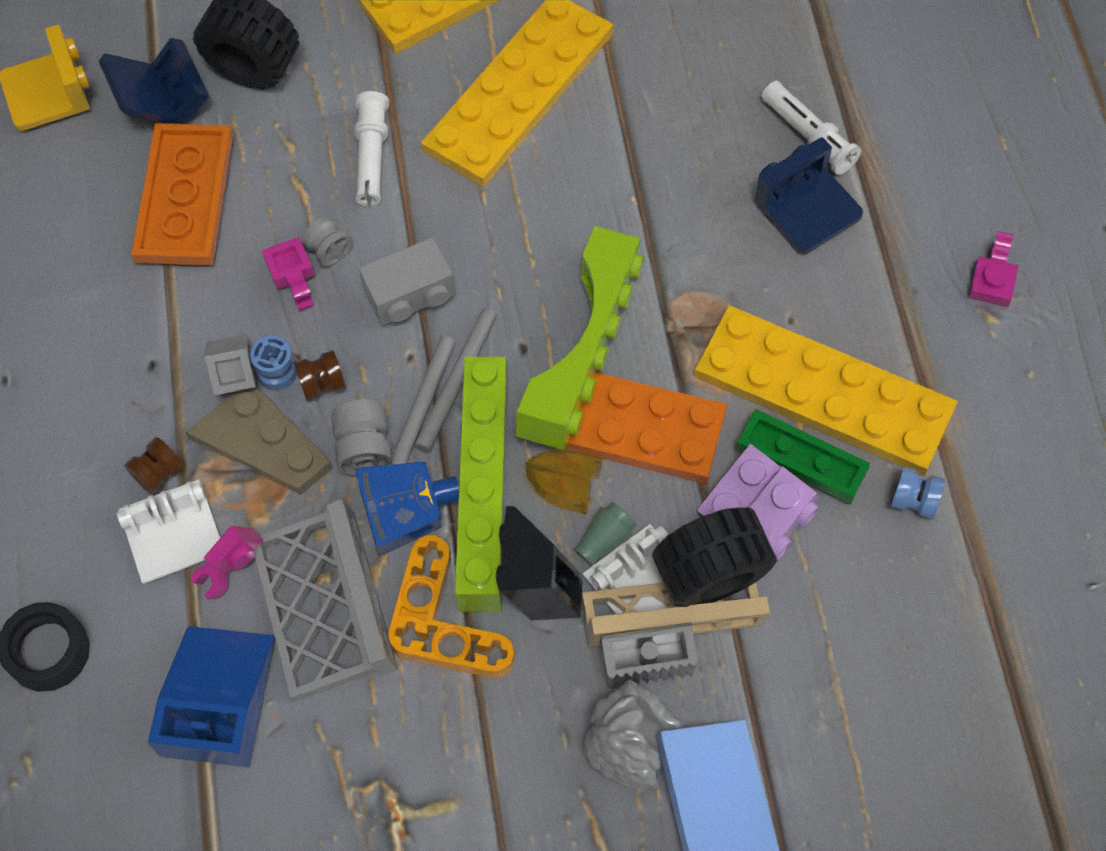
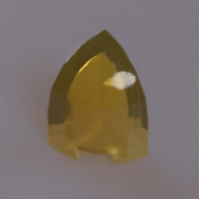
M555 450L534 455L525 462L529 482L534 491L545 501L562 509L587 514L593 501V497H590L592 481L594 478L599 479L603 458L580 452Z

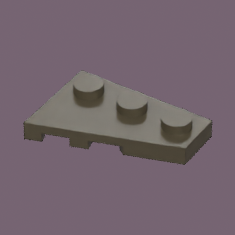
M257 387L237 391L186 432L189 440L201 446L204 444L233 462L237 460L255 469L257 474L299 495L303 494L333 469L331 462Z

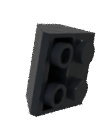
M507 506L505 523H502L499 529V538L503 552L502 564L498 565L496 570V582L500 592L530 620L580 618L582 574L515 506Z

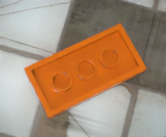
M155 123L131 253L135 263L214 265L234 136L231 125Z
M595 372L593 378L597 379L593 398L590 403L583 402L580 411L584 412V417L577 437L570 435L566 450L703 484L708 483L727 410L726 403Z

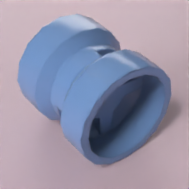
M269 335L260 338L251 347L250 358L258 381L262 386L269 390H281L290 386L296 379L297 371L294 364L295 359L288 342L280 336Z
M903 466L890 507L900 510L911 508L917 510L920 516L933 519L941 499L945 479L934 475L928 478L918 475L916 470ZM922 486L923 489H922V492H921V495H920V499H919V501H917V497H918V494H919V490H920V487Z

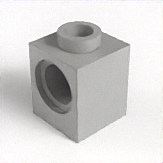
M247 334L206 342L204 358L214 396L256 387V371L250 358L251 348Z

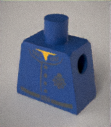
M425 462L355 469L378 556L385 555L441 528L442 519L439 506L459 501V485L456 477L452 476L431 482Z

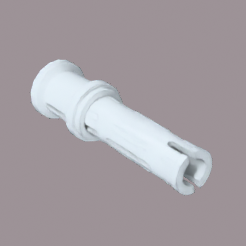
M773 81L765 88L761 96L762 100L769 104L808 140V144L823 137L832 146L829 163L835 174L845 173L856 163L861 154V148L855 143L850 144L838 133L839 129L835 124L823 123L783 87L779 81Z
M366 91L358 94L355 99V107L359 110L358 122L354 125V135L359 141L357 194L355 200L360 205L368 206L369 192L371 206H375L381 201L382 142L388 137L385 112L389 109V99L383 93Z

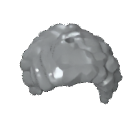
M626 680L621 687L613 689L608 697L597 701L590 719L593 726L584 739V752L589 759V764L596 771H600L605 779H611L617 784L621 783L634 789L651 788L656 790L660 786L659 780L663 777L661 774L662 760L656 736L660 731L680 729L681 721L674 716L672 711L666 710L665 704L659 700L656 694H652L649 688H643L641 684Z

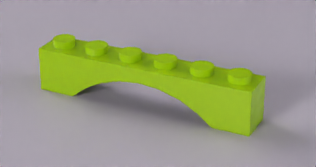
M594 226L582 254L580 279L588 295L592 312L589 325L580 341L565 358L549 370L530 379L516 412V437L565 450L570 435L578 436L584 417V412L580 411L583 402L590 403L593 398L597 379L593 378L596 370L603 371L609 353V347L606 346L608 338L615 340L621 323V316L618 315L620 308L627 309L631 300L633 285H630L632 278L639 279L642 272L645 256L639 255L641 238Z
M464 357L455 597L458 612H502L503 594L497 586L496 570L498 565L502 564L503 552L499 538V529L503 523L504 460L508 412V370L506 357Z

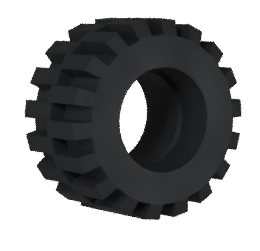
M212 0L193 32V43L197 46L196 50L209 66L237 84L261 90L273 88L278 84L296 53L300 41L298 40L299 34L293 28L294 24L291 20L285 17L279 8H276L267 0Z
M749 507L723 509L693 520L669 534L652 552L654 562L675 607L713 603L727 598L759 581L777 562V557L755 511Z

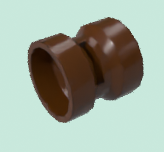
M334 350L322 353L320 358L314 361L303 359L294 362L306 401L317 399L322 392L328 390L335 393L346 389ZM316 373L320 374V380H317Z
M155 437L146 445V451L140 457L133 456L124 464V467L133 479L150 495H155L163 488V481L166 478L176 476L185 468L179 457L159 437Z

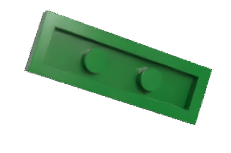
M757 409L754 410L736 444V450L742 453L752 444L780 467L783 466L801 481L850 505L871 463Z

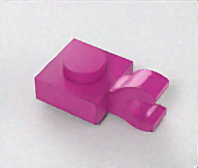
M997 231L995 241L991 245L989 258L978 256L968 298L1009 307L1019 266L1007 263L1013 234Z
M296 237L262 250L264 260L277 290L289 285L299 311L314 306L305 279L315 275L300 238Z
M231 525L203 557L207 562L194 571L190 580L196 584H203L210 576L212 585L204 596L207 599H219L227 590L229 571L236 572L247 566L254 558V551L262 543L263 539L253 528Z

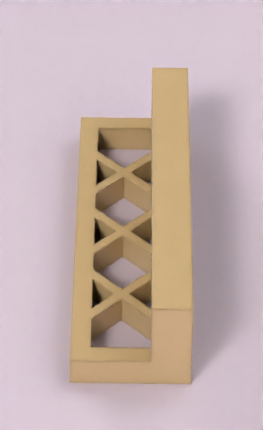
M664 583L582 592L581 594L589 647L601 646V636L691 622L693 634L762 626L770 614L767 596L759 597L756 583L745 588L747 599L719 600L713 603L697 604L688 607H675L672 600L665 595L669 593ZM651 596L667 606L664 609L639 612L633 609L642 597ZM633 599L629 605L623 601ZM611 602L622 610L623 613L595 617L593 603Z

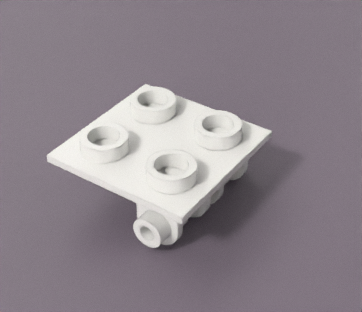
M200 479L186 482L185 485L169 491H162L155 496H148L147 499L131 505H124L117 512L119 523L122 529H125L142 584L206 561L203 557L220 539Z
M649 524L586 570L583 576L595 591L664 583L652 557V552L668 536V533L661 526L654 529ZM651 596L642 597L633 609L639 612L664 609L667 606ZM633 599L623 601L629 605ZM605 602L615 614L623 613L622 610L611 602Z

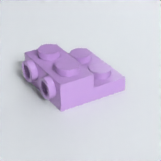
M750 444L697 511L702 516L728 508H752L763 527L778 561L792 544L788 537L798 525L804 528L814 518L820 508L816 505L820 498L817 492Z

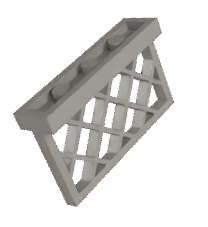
M343 499L327 504L326 512L261 535L260 537L263 541L254 551L289 696L294 702L375 672L384 675L398 670L355 513ZM326 526L329 537L320 553L304 545L311 531ZM283 542L291 546L281 566L277 567L268 562L265 548ZM332 550H333V554H334L335 560L329 557V555L331 554ZM300 551L317 558L305 579L288 572ZM325 563L338 568L339 577L331 592L314 584ZM271 571H273V572L276 573L273 579H272ZM285 577L301 585L290 607L279 602L276 595ZM310 589L327 597L316 619L299 612ZM342 590L346 599L339 596ZM335 602L348 607L350 613L341 632L324 624ZM280 609L286 612L283 619ZM295 617L312 624L300 647L289 642L286 634ZM320 629L338 637L326 660L309 652ZM353 629L357 639L350 636ZM346 642L359 647L363 661L362 664L344 669L334 663ZM290 649L297 652L294 658H292ZM305 656L322 664L314 681L299 686L296 673ZM331 669L337 672L328 676Z

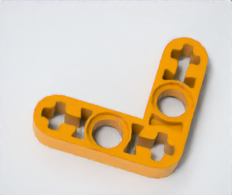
M426 535L419 538L411 549L389 627L388 638L393 652L405 660L479 676L500 678L507 675L514 666L515 653L511 641L506 636L436 620L451 566V554L448 544L441 537ZM431 549H436L438 557L441 559H434L432 561L430 578L424 575L426 565L421 554L428 555ZM414 588H428L432 592L431 601L422 607L411 605L408 601V596ZM409 629H415L416 636L419 639L429 641V632H435L431 640L432 652H426V643L423 641L412 640L409 647L403 646L399 634L406 635ZM450 636H456L464 642L463 651L455 657L444 656L439 651L441 642ZM472 641H477L478 651L484 653H491L494 647H500L502 656L506 657V659L500 658L496 661V665H490L486 655L474 653L475 661H469L472 655Z

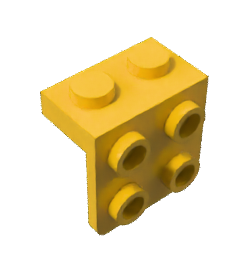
M59 24L45 28L52 54L0 71V82L12 121L19 131L34 128L91 109L84 89L90 88L88 78L83 66L76 67L75 64L76 60L81 59L73 37L65 39Z

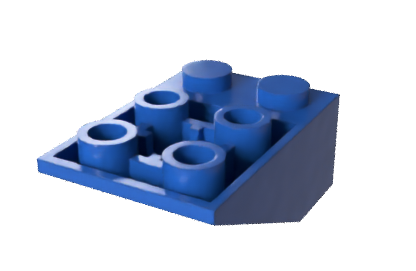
M187 626L157 699L148 744L154 751L164 758L249 767L275 637L273 635Z

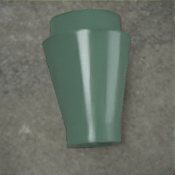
M610 502L606 508L600 507L580 543L574 548V551L586 563L593 566L602 557L632 537L631 531L637 524L622 508Z

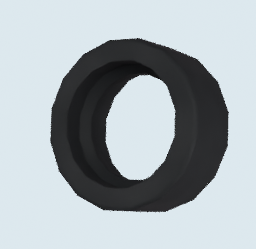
M52 602L33 603L16 611L5 622L0 631V663L22 687L36 692L54 691L68 685L82 672L89 657L90 642L83 625L66 607ZM44 624L62 626L69 637V646L64 656L54 666L42 671L27 669L20 662L18 656L19 647L24 638L33 629Z

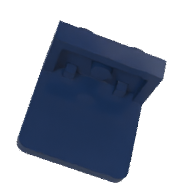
M170 38L152 64L106 53L99 59V64L119 109L130 117H139L169 124H188L209 97L183 40Z
M823 137L810 144L804 143L793 151L791 156L779 163H770L760 172L755 202L801 253L811 252L859 222L863 216L861 206L827 170L832 146Z

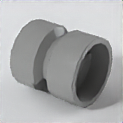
M360 399L345 402L333 409L331 419L333 435L337 440L335 454L339 472L344 475L357 477L355 469L392 464L390 442L384 438L388 432L384 405L377 401Z

